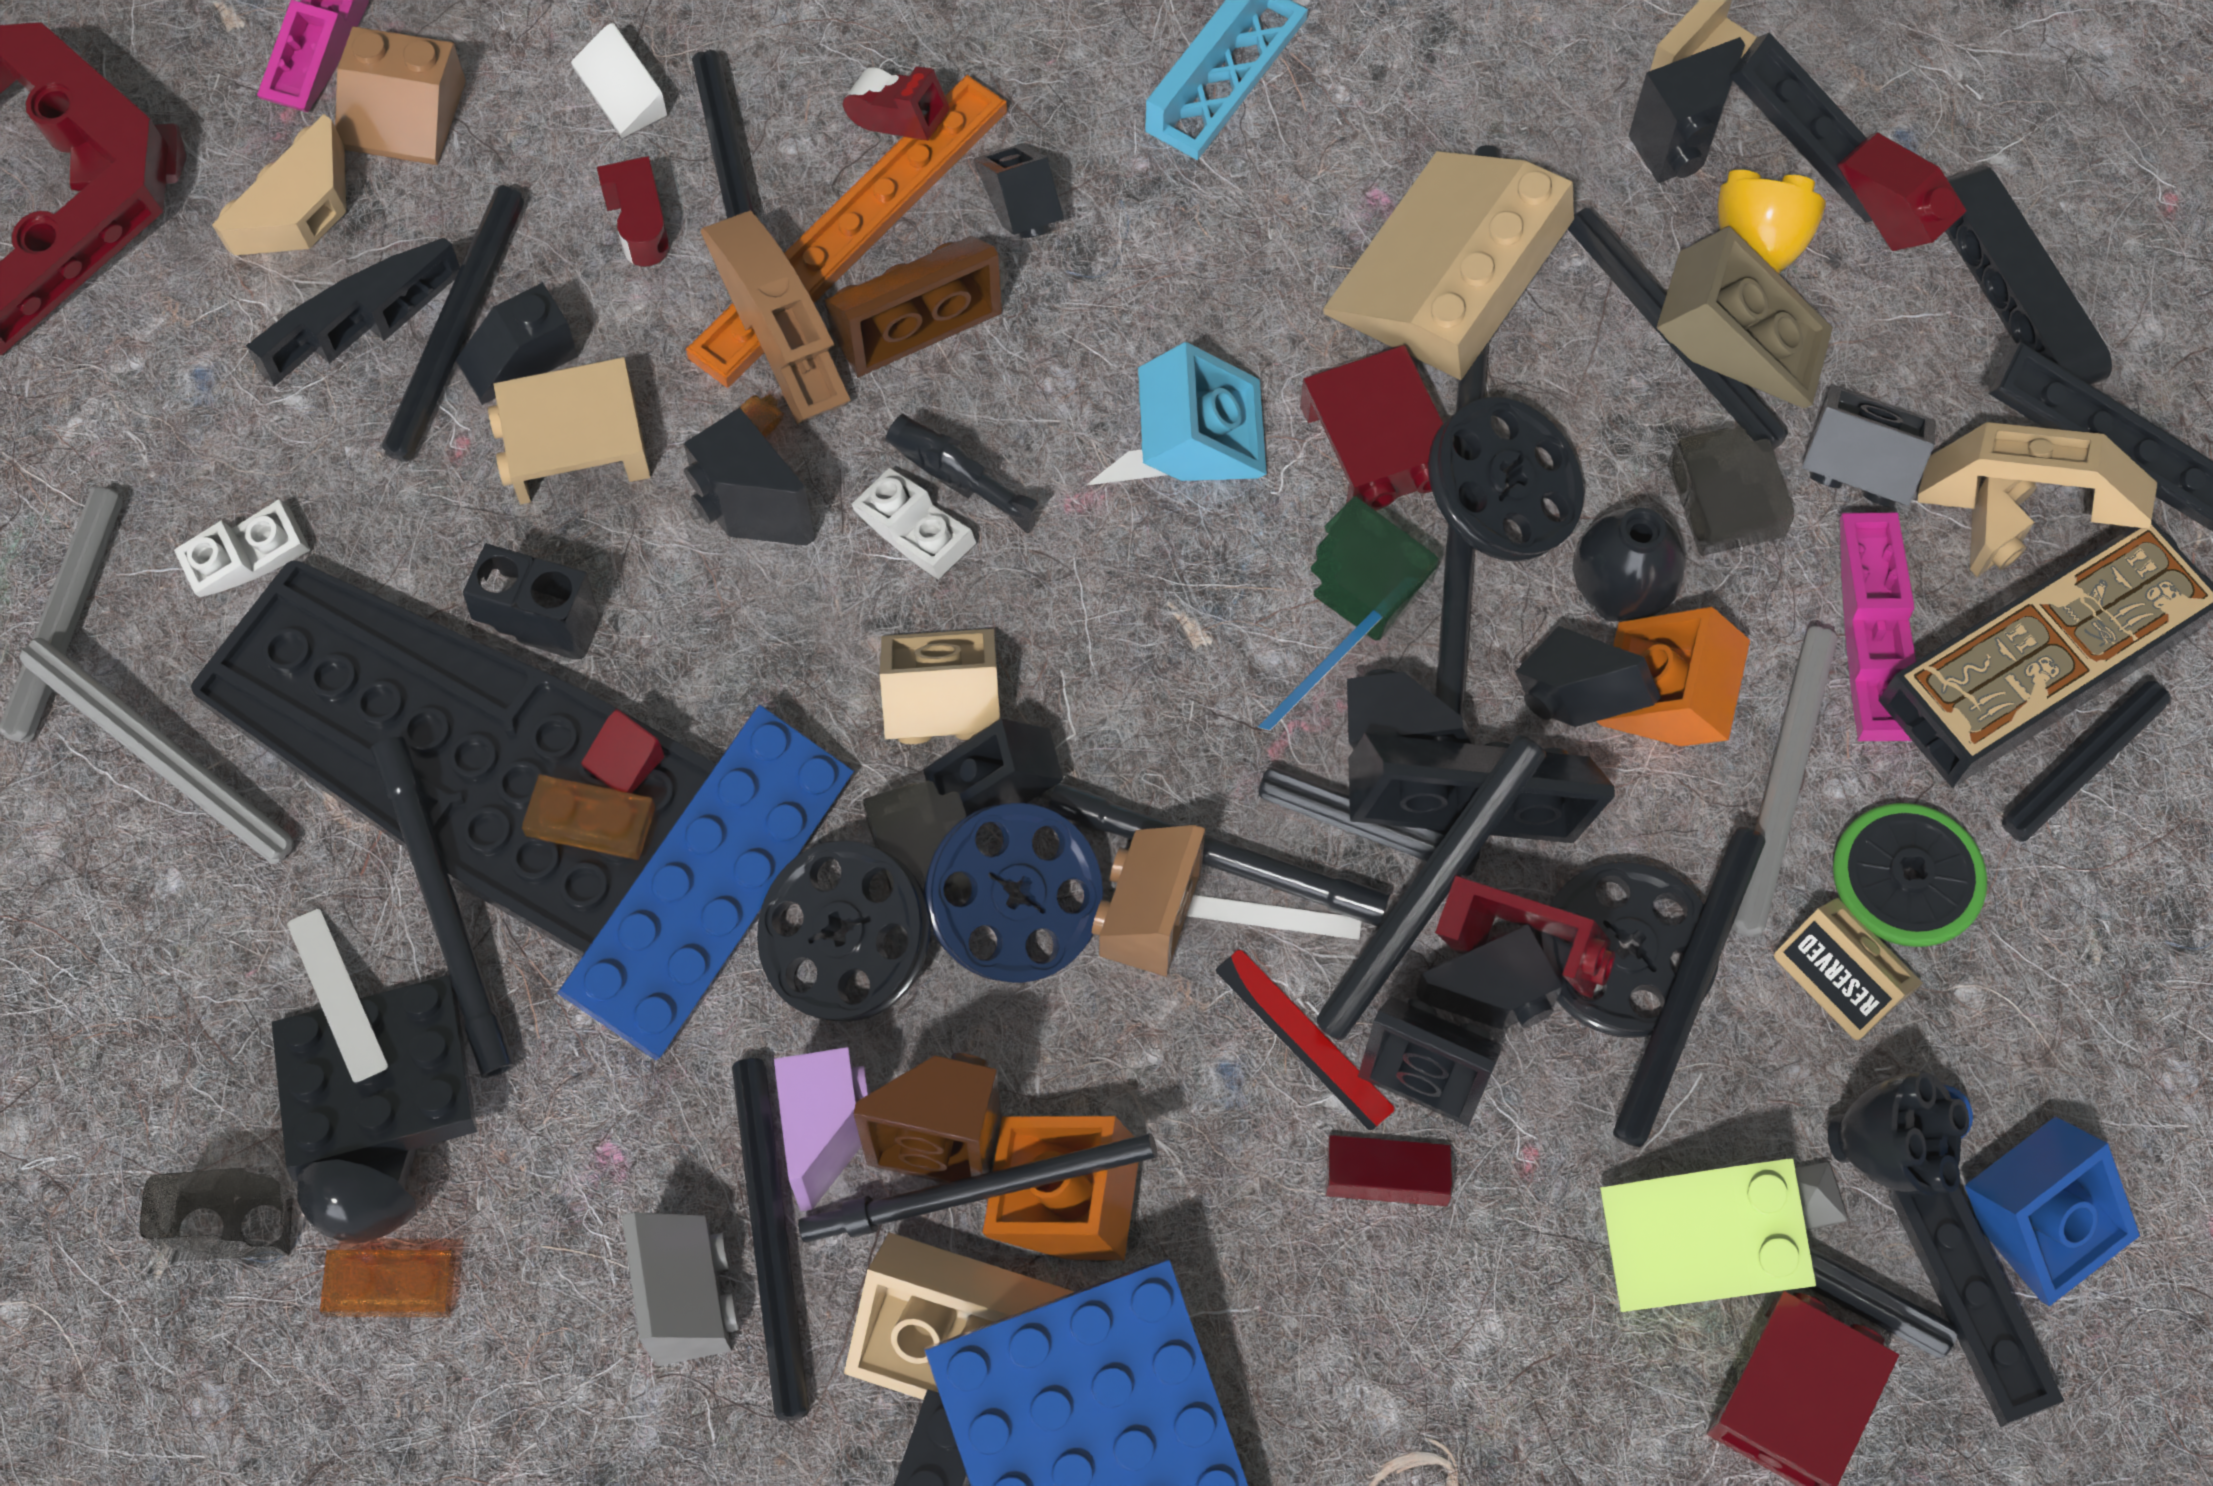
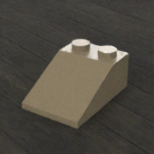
M1730 226L1679 252L1656 327L1670 343L1674 344L1692 362L1803 409L1813 405L1833 329Z

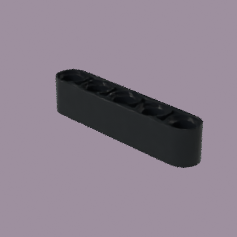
M1980 166L1947 178L1967 211L1945 232L2016 344L2022 342L2090 385L2107 379L2112 371V359L2105 342L1997 174L1988 166Z

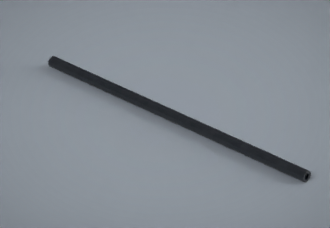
M1490 145L1478 147L1474 154L1477 156L1501 158L1500 150ZM1488 343L1463 379H1458L1456 412L1467 404L1484 398ZM1454 436L1453 445L1457 454L1466 460H1471L1472 450L1469 444L1463 438ZM1460 487L1459 499L1462 505L1471 512H1477V499L1474 494L1468 489ZM1448 524L1435 696L1463 717L1474 548L1465 542Z

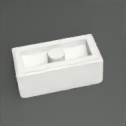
M613 22L604 27L571 61L572 67L621 138L667 116L661 90Z

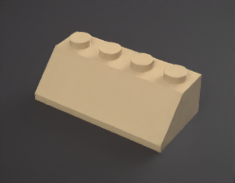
M889 1232L867 1270L844 1374L924 1400L927 1389L938 1392L923 1348L1071 1294L1074 1291Z

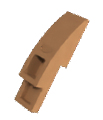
M750 210L702 228L700 232L745 330L754 329L797 425L845 406L850 402V397L828 352L834 346V343L793 266L765 226Z

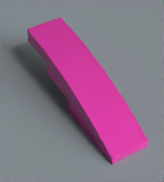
M291 0L257 96L262 100L308 113L334 73L342 57L352 26L358 27L370 0H301V2Z
M1842 513L1840 517V548L1844 626L1858 741H1912L1903 731V728L1878 701L1895 674L1916 662L1909 622L1915 607L1898 513Z

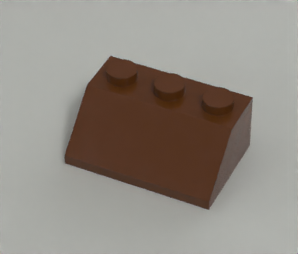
M973 236L955 243H944L926 256L908 264H896L876 278L860 285L846 286L834 296L825 299L829 329L857 378L1002 314L999 254L995 247Z
M954 1053L951 1059L934 1055L858 1100L853 1115L867 1166L942 1183L989 1173L998 1143L1002 1119L997 1069L988 1067L989 1064L986 1060L971 1054Z

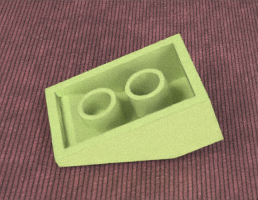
M1793 1158L1600 1187L1620 1312L1816 1286Z

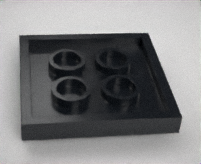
M450 975L359 998L388 1064L386 1070L359 1082H353L322 1008L271 1022L286 1169L293 1182L297 1181L298 1172L313 1162L339 1159L362 1164L478 1132L457 996Z

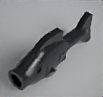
M904 413L896 418L887 432L885 438L887 443L894 446L906 458L949 488L968 499L973 493L977 494L1009 515L1024 532L1029 533L1035 526L1034 512L1038 506L1036 500L1016 494L984 472L985 468L974 461L958 446L961 441L915 421Z

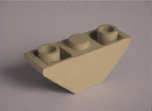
M323 114L312 126L302 129L288 150L275 162L266 165L258 174L256 181L238 199L232 200L224 206L219 214V218L212 226L226 249L234 256L310 249L346 213L345 146L332 120Z

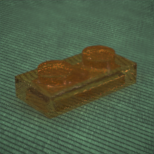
M539 774L522 829L527 837L639 860L655 805L653 799L649 797Z
M326 1250L320 1312L325 1317L450 1318L456 1256L451 1250Z

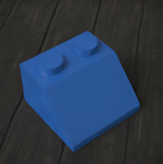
M2056 1116L1964 1185L1983 1234L2038 1299L2049 1307L2140 1236L2108 1143Z

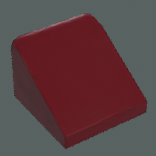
M615 709L607 718L581 764L585 769L627 799L665 756L661 744L655 736L624 713Z

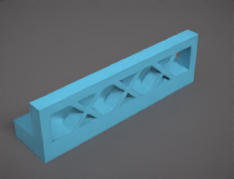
M1225 0L1146 100L1145 132L1198 160L1307 20L1308 9L1291 0ZM1266 8L1288 18L1282 27L1261 30L1258 19ZM1257 45L1259 57L1255 62L1234 65L1231 53L1235 48ZM1230 81L1232 92L1228 97L1206 101L1203 89L1208 83ZM1201 115L1205 126L1196 139L1174 128L1180 119Z

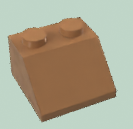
M352 26L337 68L335 128L345 146V150L438 165L466 83L454 42Z
M1187 825L1135 830L1130 848L1119 847L1110 874V881L1117 883L1112 901L1101 900L1092 926V934L1099 935L1100 957L1167 977L1200 878L1206 828Z

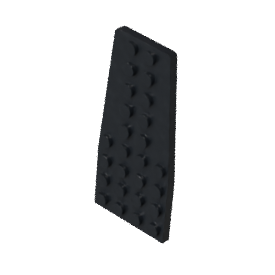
M290 561L283 566L191 685L192 693L202 706L407 849L392 803L385 795L370 750L374 744L384 739L404 737L420 782V794L449 879L456 885L580 957L583 956L716 765L711 760L621 711L659 740L665 756L632 794L625 799L581 764L607 718L617 709L616 707L583 689L300 561Z

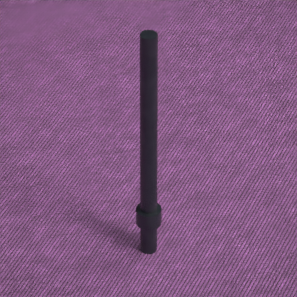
M1151 1133L874 1201L870 1196L844 1201L841 1209L800 1218L798 1222L799 1233L805 1243L848 1233L851 1238L875 1233L881 1224L1157 1158L1155 1139Z

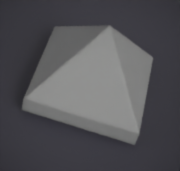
M1824 1162L1795 1169L1806 1231L1845 1223L1848 1219L1830 1163Z

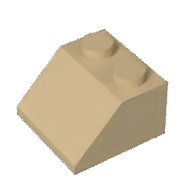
M994 629L881 636L880 685L885 740L898 739L899 742L904 744H920L931 740L932 736L955 735L958 739L969 740L1000 719Z

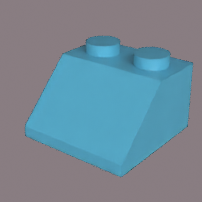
M1184 342L1138 367L1143 464L1180 481L1256 479L1267 474L1260 379L1188 342Z

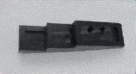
M441 238L393 255L340 280L291 310L246 345L259 373L276 386L314 352L330 364L369 329L383 341L388 339L455 280L460 265L452 243L446 238Z

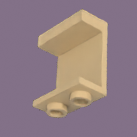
M625 357L493 383L497 405L489 406L488 414L494 438H503L505 452L496 454L497 465L503 486L513 484L520 505L531 503L527 480L623 461L629 482L651 478L633 386Z

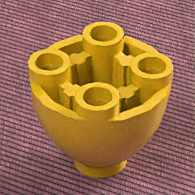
M1732 170L1728 174L1727 182L1720 186L1717 204L1718 225L1720 230L1730 226L1780 275V272L1790 266L1813 240L1822 220L1826 201L1820 194L1814 192L1815 181L1805 176L1786 175L1782 178V182L1761 179L1758 173L1752 171Z

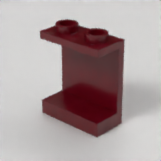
M1405 345L1303 378L1300 408L1308 424L1320 420L1349 482L1346 500L1349 513L1365 508L1371 511L1379 510L1393 503L1396 498L1416 491L1419 493L1432 492L1428 473L1429 452L1433 438L1443 422Z
M1455 876L1435 933L1456 953L1463 955L1485 945L1494 919L1498 917L1523 926L1529 925L1532 929L1574 942L1562 975L1581 995L1592 998L1596 985L1604 986L1607 983L1614 965L1615 952L1609 950L1611 941L1595 920Z
M1783 1291L1769 1306L1765 1314L1769 1319L1728 1402L1717 1412L1706 1435L1796 1486H1838L1900 1354L1885 1347V1339L1877 1332L1858 1324H1851L1849 1327L1827 1315L1828 1308L1819 1300L1803 1293L1796 1292L1791 1295Z

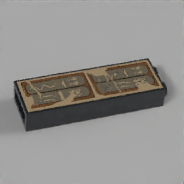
M2152 519L2150 529L2130 528L1898 672L1878 701L1903 728V731L1951 788H1954L2202 629L2213 617V582L2195 567L2178 548L2175 540L2168 533L2164 532Z

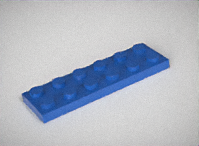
M759 704L557 991V994L655 1061L658 1060L762 908L763 901L773 881L785 866L796 858L854 771Z

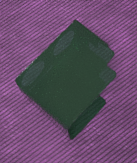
M1354 496L1324 526L1328 535L1316 547L1317 560L1311 566V572L1321 580V585L1314 590V597L1355 627L1375 610L1383 618L1366 635L1375 641H1380L1432 584L1439 558L1357 496Z

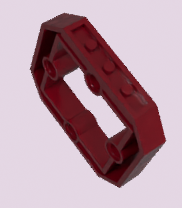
M42 22L0 25V94L17 80L30 91L25 103L27 114L53 148L60 152L71 153V148L88 142L111 164L55 214L48 211L32 212L21 218L15 225L11 235L12 245L15 249L0 261V355H3L164 212L168 144L146 114Z

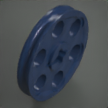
M1010 803L982 808L966 816L951 828L939 843L931 859L926 877L925 897L933 932L941 946L954 961L968 971L983 978L1021 983L1036 981L1057 973L1069 965L1083 951L1093 935L1092 926L1098 906L1103 899V886L1096 856L1083 834L1071 822L1058 813L1041 806ZM987 822L996 824L1001 829L1004 838L1000 851L990 857L982 854L975 842L979 827ZM1043 826L1052 828L1059 838L1057 853L1046 861L1039 858L1032 848L1034 833ZM954 872L965 874L972 885L971 897L961 906H953L944 896V883L948 876ZM1068 879L1078 882L1084 892L1082 905L1073 913L1065 912L1057 901L1058 888ZM1022 880L1020 892L1026 896L1025 900L1032 905L1022 903L1007 905L1006 902L1009 899V894L1003 889L1004 885L998 881L1018 882ZM982 925L990 927L997 938L995 952L985 960L977 959L969 948L971 933ZM1041 928L1052 937L1053 951L1044 962L1036 963L1027 955L1025 947L1029 935L1034 930Z

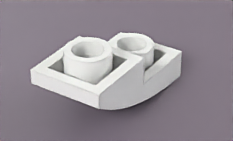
M891 468L884 472L852 503L854 511L879 535L938 580L976 544L970 528L933 506L926 490Z
M278 499L233 528L223 521H219L174 549L194 594L204 597L242 585L270 573L309 552L310 548L290 507Z

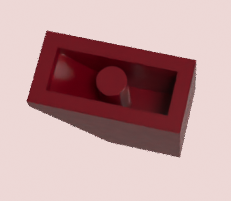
M1878 132L1867 137L1837 165L1891 251L1933 243L1967 211L1939 166Z

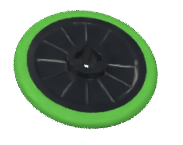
M1893 803L1873 808L1860 815L1846 828L1835 850L1833 875L1841 901L1865 927L1883 940L1911 947L1941 944L1964 932L1975 921L1983 907L1987 892V872L1981 852L1975 841L1961 825L1935 809L1912 803ZM1903 869H1914L1917 872V879L1907 880L1903 876Z

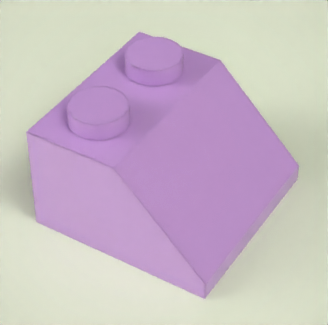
M848 1047L774 1059L788 1178L800 1212L813 1210L862 1146L853 1113L856 1102L869 1095L870 1088L869 1084H867L865 1067H853Z

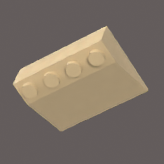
M1437 151L1323 308L1324 314L1393 348L1405 345L1410 356L1462 380L1574 220L1573 182L1525 160Z

